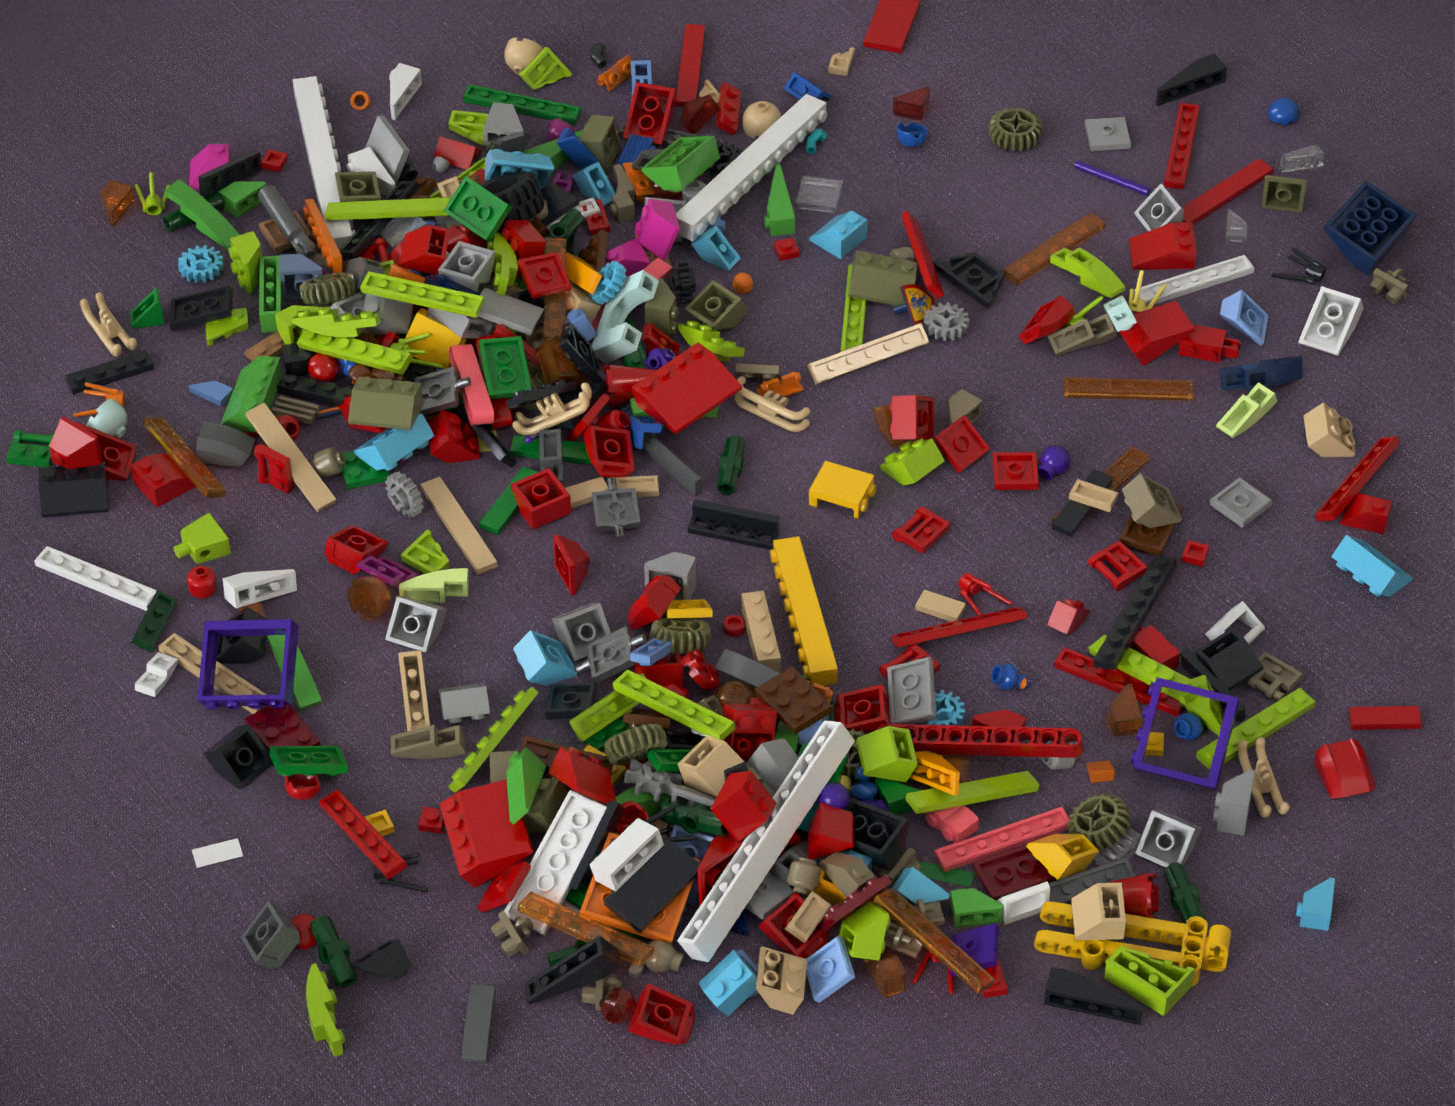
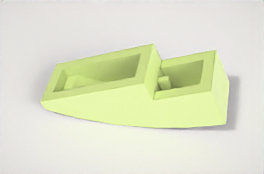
M1257 383L1247 396L1243 394L1217 423L1216 428L1232 438L1240 435L1260 420L1277 402L1275 393L1262 384Z
M468 568L440 570L414 577L399 584L400 596L412 597L427 603H445L446 596H468Z

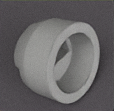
M436 156L432 168L436 173H445L450 163L446 159Z

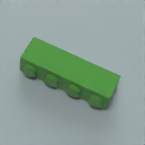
M280 255L260 257L259 295L262 333L277 332L275 314L283 310Z

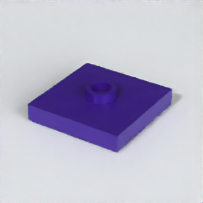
M994 923L952 935L949 972L953 977L997 966L998 925Z

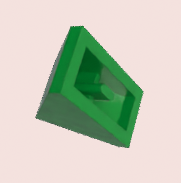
M158 288L151 291L130 312L132 328L164 325Z
M875 779V784L878 787L876 798L886 803L889 812L899 815L913 810L905 800L907 793L921 790L888 779Z

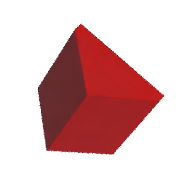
M822 802L820 803L808 825V859L810 860L854 847V815L852 812L835 808Z

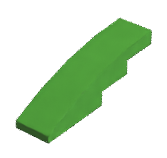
M180 179L165 190V196L181 206L180 212L195 221L196 228L225 249L228 250L231 247L230 238L240 235L208 201Z
M267 635L282 673L285 635ZM297 646L293 695L301 711L321 704L322 699Z

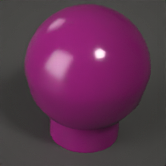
M562 119L552 120L548 129L549 142L558 139L565 128L569 127L575 133L573 126Z

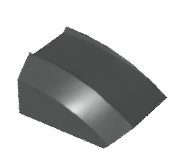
M203 421V426L197 437V463L240 467L250 456L255 439L226 425Z
M270 899L241 936L254 961L270 970L283 966V962L294 947L300 943L299 931Z

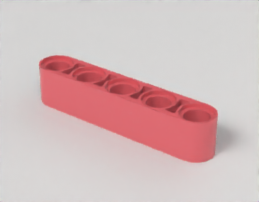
M472 344L449 346V360L451 366L455 367L458 371V380L467 377L471 379V386L463 387L459 390L470 424H492L494 422V411Z

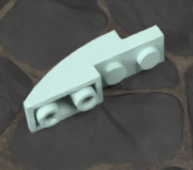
M1123 295L1103 304L1117 332L1128 330L1133 324L1137 323Z

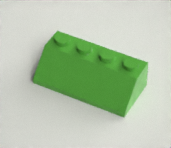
M715 136L680 137L642 167L641 170L664 191L673 190V192H681L685 190L688 184L693 183L694 179L703 175L705 170L712 167L720 159Z
M258 356L241 370L221 421L222 425L243 432L258 433L246 417V412L262 403H265L271 410L277 394V384L283 377L280 357Z

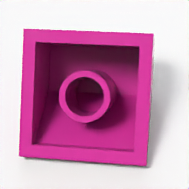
M649 198L647 205L642 209L640 221L635 225V234H637L641 245L662 260H666L680 230L672 202Z

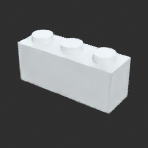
M637 818L590 863L595 881L617 891L664 846L659 829Z

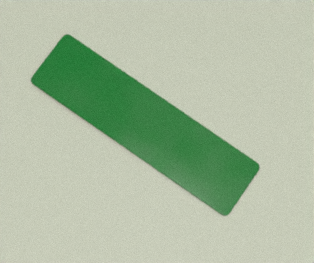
M918 861L922 866L920 869L921 873L929 879L967 887L972 885L974 872L959 869L943 872L940 865Z

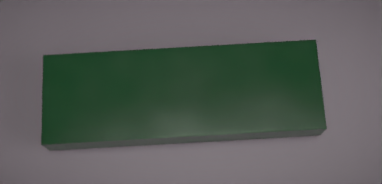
M157 590L131 643L151 653L177 599Z

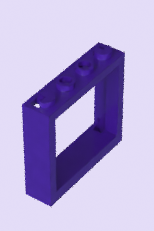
M292 619L205 621L197 701L203 704L206 709L217 710L220 706H226L229 709H240V706H248L252 709L270 706L280 709L284 705H292L299 625ZM285 635L280 694L213 696L219 636Z
M1156 677V681L1151 682L1148 695L1151 696L1150 704L1145 705L1142 718H1146L1144 727H1139L1136 740L1140 741L1138 750L1134 749L1131 756V763H1134L1133 768L1217 790L1240 699ZM1162 687L1227 703L1208 779L1143 763Z

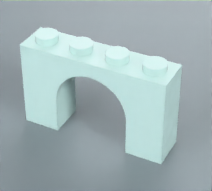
M644 270L624 278V284L621 285L622 289L620 292L616 293L614 298L611 297L609 302L605 304L596 332L597 336L592 344L595 357L605 364L637 351L642 333L627 322L624 323V321L637 305L654 298L659 280Z

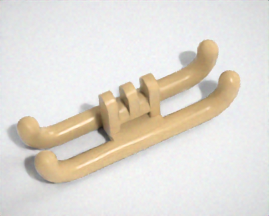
M98 292L95 295L100 310L101 324L91 312L88 300L82 299L80 301V306L86 320L114 357H119L122 353L121 345L114 344L111 340L114 337L118 336L127 349L131 351L137 348L136 339L130 338L108 309L102 293Z
M740 376L737 379L743 388L735 394V402L738 406L791 432H801L809 427L810 422L807 419L801 423L794 424L778 417V414L791 420H801L810 414L808 407L798 412L791 411L785 408L789 401L788 398L783 397L781 399L782 396L778 393L774 395L772 390H769L762 397L743 387L746 382L744 376ZM743 397L757 403L758 406L744 400Z
M586 382L581 385L583 392L579 393V398L563 404L556 393L551 394V399L549 396L543 398L544 402L541 399L536 401V405L542 414L530 419L525 417L522 412H517L515 414L517 421L513 422V428L521 435L531 436L583 414L587 411L592 397L590 385Z
M1259 737L1256 740L1258 761L1254 774L1252 797L1261 817L1266 818L1271 814V807L1265 805L1262 797L1263 793L1269 792L1279 814L1285 815L1288 813L1290 806L1289 803L1283 802L1266 756L1265 739ZM1241 740L1238 743V756L1245 773L1248 770H1252L1247 754V742Z

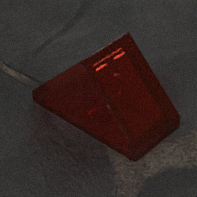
M925 86L893 98V114L922 121L929 105L930 87Z
M708 94L685 103L680 122L688 133L696 134L721 109L711 95Z

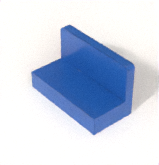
M793 72L784 87L786 91L799 100L806 94L819 100L823 96L829 99L832 97L830 93L796 72Z
M569 127L563 129L557 145L580 170L599 162Z
M630 416L629 430L632 445L637 449H643L644 432L661 433L662 424L652 417Z

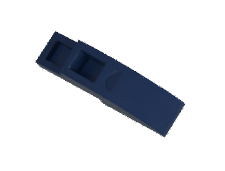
M1302 356L1260 360L1258 364L1220 368V385L1223 391L1242 388L1245 391H1249L1257 383L1268 388L1289 383L1303 377Z

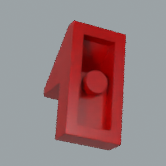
M650 322L644 326L642 342L647 346L646 358L649 357V352L655 348H668L674 352L676 357L679 355V344Z

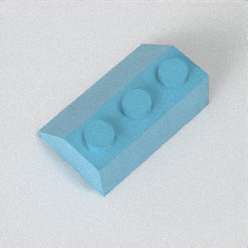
M501 149L489 150L485 158V181L508 173L527 171L535 175L539 187H545L554 170L550 157L538 153L531 155L523 154L520 151L505 152Z
M421 413L418 414L411 430L388 428L355 449L354 453L375 470L386 469V471H389L398 465V460H405L412 456L414 449H421L429 444L428 440L435 435Z
M1349 535L1344 537L1331 556L1338 561L1336 565L1346 572L1348 570L1354 574L1352 577L1361 584H1368L1370 586L1369 591L1378 597L1381 595L1390 597L1413 580V577L1367 542Z

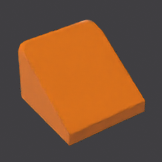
M1110 761L1086 763L1091 783L1114 781L1115 770Z

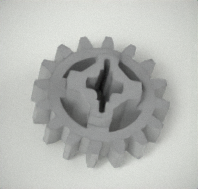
M940 302L938 307L932 305L931 310H926L923 322L924 330H928L929 336L935 334V339L943 337V341H946L947 338L953 341L954 336L961 338L962 333H967L969 314L964 313V308L958 309V304L950 306V303L947 302L943 306Z
M400 471L388 476L385 481L387 485L385 489L388 491V498L392 500V504L395 505L397 511H402L403 516L407 515L409 518L421 513V510L424 508L421 504L423 500L421 499L420 491L417 490V485L413 483L411 478L407 479L405 473L401 474Z

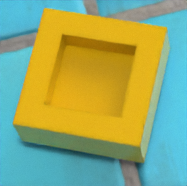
M1151 732L1145 755L1163 757L1164 733Z
M386 809L365 816L367 821L381 836L395 832L394 825Z

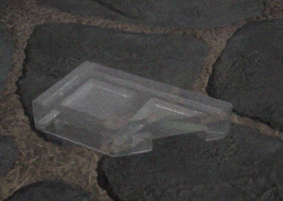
M1229 209L1227 212L1225 240L1246 242L1248 223Z

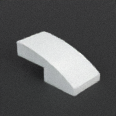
M158 652L147 663V671L135 682V690L156 697L171 677L178 664V659Z

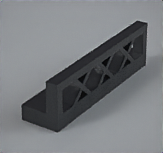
M695 499L692 505V518L687 529L688 533L773 550V540H777L780 532V517ZM698 521L706 523L708 526L700 528L695 527V524ZM723 526L727 527L728 531L719 532L716 528ZM747 531L750 535L743 537L739 536L738 532ZM766 535L771 536V539L768 542L760 540L759 537Z

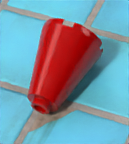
M604 365V374L607 373V378L604 380L607 386L606 395L610 397L608 401L609 408L630 402V399L634 398L632 387L656 370Z
M1146 873L1106 882L1122 883L1125 914L1157 919L1153 915V912H1158L1159 886L1153 883V879H1157L1156 873Z

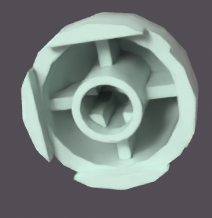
M111 398L96 409L99 413L95 418L91 416L86 426L120 439L127 431L125 428L127 425V414L125 409Z

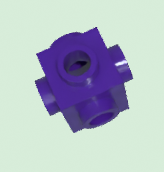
M655 348L649 352V357L643 363L647 369L658 370L674 359L676 355L668 348Z

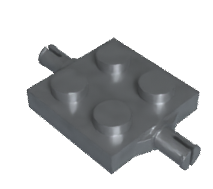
M455 367L416 377L415 382L421 383L424 403L419 414L422 413L424 416L458 406L460 388L471 386V379L467 377L458 380V371Z
M610 477L607 479L609 489L592 492L597 532L613 530L615 531L616 540L620 541L621 535V541L625 540V529L641 527L636 489L617 488L616 478L612 477L611 482Z
M625 626L588 644L589 654L587 661L576 665V670L581 674L591 669L592 679L598 683L636 665V662L630 661V652L634 651L635 647L646 643L647 639L643 633L632 638L631 630Z

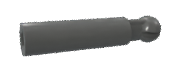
M273 185L264 186L259 191L258 198L288 242L293 245L297 254H302L308 259L313 257L316 253L315 243L309 239L305 229L276 187Z

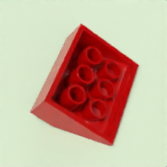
M698 342L632 387L636 406L675 434H678L743 389L742 385L719 359Z
M507 779L459 791L439 803L459 875L475 888L534 853L524 818L519 819L514 825L510 822Z

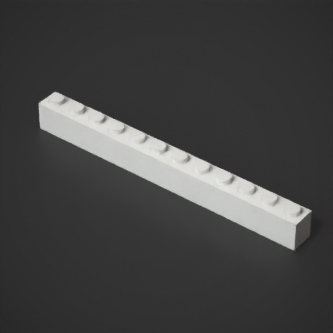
M316 76L293 79L294 96L320 214L340 250L354 235L355 229L351 230V228H354L353 220L328 221L325 216L328 203L340 202L335 172H341L340 162H336L338 161L337 149H333L335 147L334 136H330L332 134L331 123H327L329 121L328 110H324L326 108L325 97H321L323 95L322 84H318Z
M808 94L804 95L676 213L680 227L677 235L692 242L698 236H701L709 224L713 225L716 222L719 214L720 216L725 214L733 204L738 202L741 196L748 193L755 183H758L766 173H769L777 163H780L784 156L792 152L798 143H801L810 132H813L821 122L825 121L827 117L826 102Z
M824 720L773 796L777 804L768 821L747 835L677 940L691 959L709 962L741 912L751 900L753 894L855 742L841 722Z

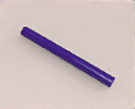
M1077 160L1074 165L1076 169L1148 196L1151 189L1149 187Z

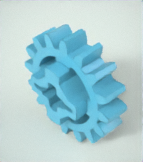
M197 245L196 249L188 248V253L182 252V257L178 258L179 272H181L182 277L187 276V281L195 279V283H198L199 280L206 283V279L214 280V275L220 276V271H223V256H221L220 251L215 252L214 247L207 249V245H204L203 248H199Z
M613 260L611 264L608 262L605 268H601L599 273L602 277L594 294H589L593 301L603 305L604 302L608 303L611 297L614 298L615 294L620 292L622 289L621 285L624 284L623 279L626 277L624 274L627 271L624 268L625 266Z
M941 690L940 694L935 692L936 719L921 722L920 725L962 726L966 711L964 709V702H960L959 696L953 698V692H949L948 695L944 694V690Z

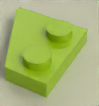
M544 47L519 76L531 89L535 90L543 87L545 84L554 83L558 79L570 77L572 73L548 47Z
M452 110L448 123L449 130L484 146L483 128L489 114Z
M247 308L232 309L231 317L207 322V346L213 345V340L223 336L226 339L237 332L248 329Z
M428 529L401 554L402 562L424 574L447 570L450 567L449 559L441 551L440 545L434 541L432 533Z

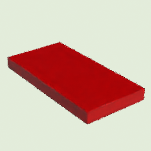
M880 0L863 41V47L902 53L918 12L920 0Z

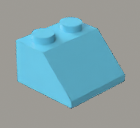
M854 211L846 212L834 217L809 237V241L842 259L867 238L868 220Z
M530 630L513 648L517 655V661L525 671V677L531 683L547 686L573 678L578 674L561 641Z
M733 949L698 983L713 1004L729 1016L756 991L757 974L737 951Z

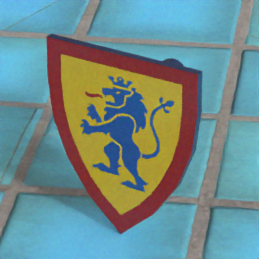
M914 284L900 286L905 303L894 307L895 314L898 315L908 311L912 326L923 323L926 310H931V306L934 305V298L920 286Z

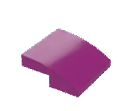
M369 556L357 563L358 568L394 587H399L400 583L418 576L417 573L385 556H381L378 559Z

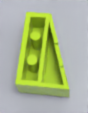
M1120 946L1106 961L1104 979L1162 1016H1165L1192 987L1195 968L1187 966V969L1172 965V961L1165 959L1162 962L1150 958V954Z

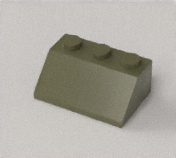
M856 250L851 267L848 297L894 306L904 304L905 301L900 286L907 284L915 285L917 262Z
M358 377L352 389L348 423L411 430L424 404L421 383Z

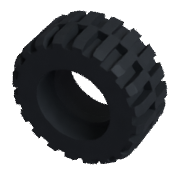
M517 171L508 173L481 184L482 187L512 206L497 232L504 229L506 220H529L534 218L544 208L545 201L535 175L531 172Z

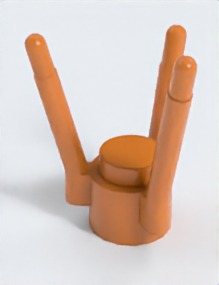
M88 382L85 383L86 387L100 390H84L85 394L106 397V401L112 398L124 407L125 391H118V389ZM93 409L74 413L73 416H87L98 414L99 412Z

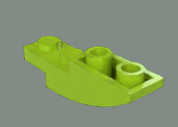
M496 232L491 242L487 243V249L493 250L496 253L492 269L495 274L493 285L497 286L498 295L505 296L507 285L514 286L518 262L509 243Z
M1080 247L1074 251L1063 248L1050 255V263L1076 276H1080V284L1091 290L1097 291L1109 298L1125 291V285L1110 268Z
M330 307L319 308L316 312H310L309 309L297 311V314L291 320L293 324L317 334L333 337H358L362 332V328L377 326L381 322L380 313H373V311H364L360 313L361 315L353 316L352 313H345L339 317L338 309L331 310Z
M688 320L687 324H678L680 333L690 346L697 342L709 349L719 361H730V357H744L745 348L737 346L736 342L724 341V338H720V332L713 330L711 325H699L700 322Z
M315 963L310 967L306 985L309 1021L316 1042L326 1039L333 1056L336 1057L343 1054L342 1044L345 1043L342 1030H337L335 1027L337 1022L334 1015V1004L337 1003V998L333 989L329 990L327 987L328 979L325 972H320Z

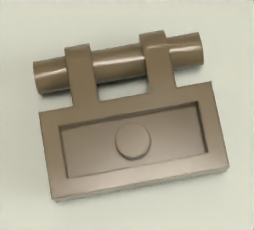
M736 363L737 376H744L746 379L761 377L765 380L780 378V366Z
M1265 651L1258 658L1264 669L1246 680V682L1253 689L1258 688L1263 691L1268 698H1274L1279 701L1285 697V694L1279 690L1282 688L1289 693L1301 681L1303 673ZM1265 678L1272 682V684L1269 685L1262 680Z

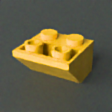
M1053 834L1030 842L1026 846L1033 856L1048 869L1050 875L1057 880L1084 871L1099 852L1084 834Z

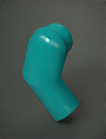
M816 129L807 137V153L814 154L817 141L824 142V139L827 138V133L823 129Z

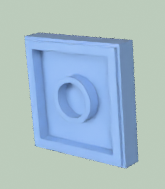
M837 936L807 958L806 976L813 999L818 1003L855 978L844 939L840 936Z

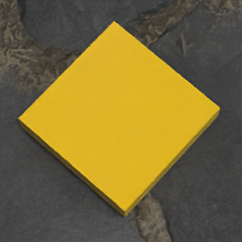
M705 599L672 600L664 614L667 618L713 617V609Z

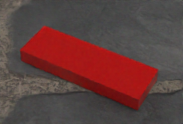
M1419 706L1349 707L1351 730L1421 729L1422 723Z

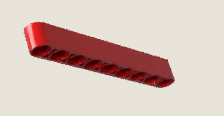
M883 724L877 729L879 730L886 726L909 729L911 738H914L912 742L915 752L930 751L938 755L1075 758L1084 751L1081 733L1073 728ZM932 738H938L935 741H930ZM954 739H960L957 742H952ZM979 739H984L982 742H976ZM1001 740H1007L1004 743H998ZM1025 740H1029V741H1030V742H1028V743H1026V744H1023V743H1022V742L1025 741ZM1047 741H1053L1051 744H1045ZM1072 741H1075V742H1076V743L1073 744V745H1069V744H1068V743H1070V742H1072Z

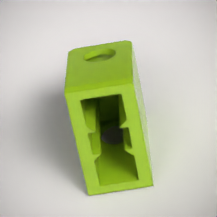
M210 513L184 527L180 531L182 543L173 547L179 559L190 555L195 563L198 564L231 554L229 538Z

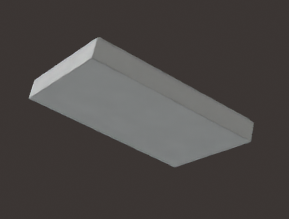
M378 115L365 148H371L395 184H397L410 150L385 116Z
M484 287L480 296H484L485 304L478 317L502 324L524 334L531 335L543 315V308L507 295H498L494 290Z
M931 657L887 667L890 724H916L936 719L934 671Z

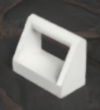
M1242 601L1227 612L1205 635L1212 641L1223 634L1224 630L1238 619L1252 628L1244 636L1248 644H1250L1265 627Z
M1048 882L998 899L997 902L1003 905V923L1007 925L1040 913L1042 904L1049 901L1050 886Z

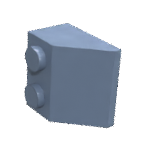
M302 254L280 255V280L283 302H302L300 285L308 279L323 275L322 267Z

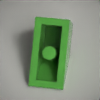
M233 182L219 191L224 201L225 207L223 208L236 218L240 217L262 203L258 198V193L264 186H267L266 183Z
M962 888L950 891V910L954 928L1002 923L1003 905L975 888Z

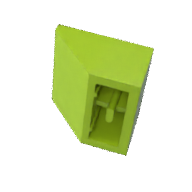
M254 231L230 238L231 247L228 248L230 257L233 260L230 263L234 275H238L239 285L241 288H245L248 295L253 293L260 282V257H262L261 244Z
M921 438L913 443L909 441L900 446L901 450L898 453L893 452L884 458L885 462L879 467L883 472L904 486L916 483L945 460L933 439L923 440Z
M886 726L858 737L856 740L865 776L907 782L918 765L909 729Z
M869 901L842 921L839 936L844 939L848 954L851 957L880 960V955L885 950V932L890 926L889 913L876 903Z

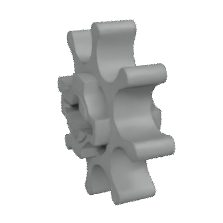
M649 758L645 764L639 763L636 759H631L629 770H626L624 778L625 783L636 784L634 795L638 796L641 792L651 793L656 802L659 801L660 795L663 793H667L672 797L673 788L681 785L683 781L681 773L657 772Z

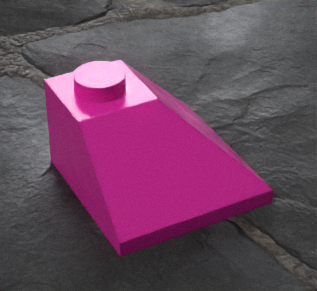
M208 144L190 160L189 187L193 190H199L198 176L231 161L229 144Z
M638 238L606 252L605 266L608 262L611 264L613 260L619 262L627 270L624 273L626 277L642 271L650 264Z

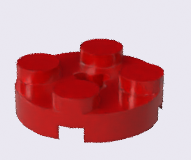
M698 649L689 651L682 657L684 667L688 664L691 669L688 673L693 680L705 690L710 687V692H713L720 686L718 676L721 673L714 669L715 665H709L704 660L705 657Z

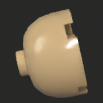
M512 38L507 42L505 48L506 64L514 73L520 75L543 48L530 39L523 38V41H517V38Z
M758 101L752 103L743 114V131L749 137L756 139V136L760 137L782 117L781 112L776 105L770 102Z

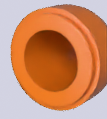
M357 91L352 94L350 104L355 110H365L370 106L371 99L366 92ZM358 99H365V103L362 106H356V101Z
M738 273L733 278L732 288L740 294L749 293L753 289V279L748 273Z

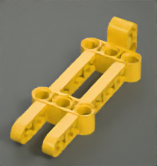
M1051 901L1042 904L1040 919L1043 922L1074 928L1072 905ZM1125 914L1124 937L1182 946L1181 953L1109 940H1075L1074 934L1050 930L1038 931L1034 941V947L1038 951L1081 959V964L1088 970L1099 969L1120 946L1150 954V958L1162 962L1166 959L1172 961V965L1185 969H1187V966L1195 968L1192 986H1195L1199 982L1201 969L1213 972L1225 970L1231 930L1224 925H1213L1209 930V936L1206 937L1208 924L1205 919L1198 916L1189 918L1186 924Z

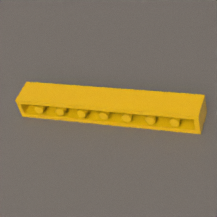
M800 537L773 540V550H770V559L772 563L776 564L774 566L775 577L781 581L779 582L781 596L785 595L784 608L785 612L790 613L788 621L790 629L794 628L795 631L793 632L794 644L799 645L800 648L798 649L799 661L804 662L802 667L803 675H805V679L810 681L812 686L814 683L822 686L837 684V664Z

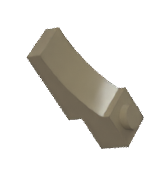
M613 165V181L617 192L615 195H612V204H610L611 214L616 216L619 223L634 220L635 189L622 165Z
M1108 313L1090 321L1085 319L1048 336L1057 357L1086 346L1100 345L1118 337Z

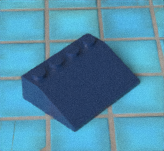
M1365 180L1327 222L1323 229L1349 263L1368 276L1406 234L1417 214Z

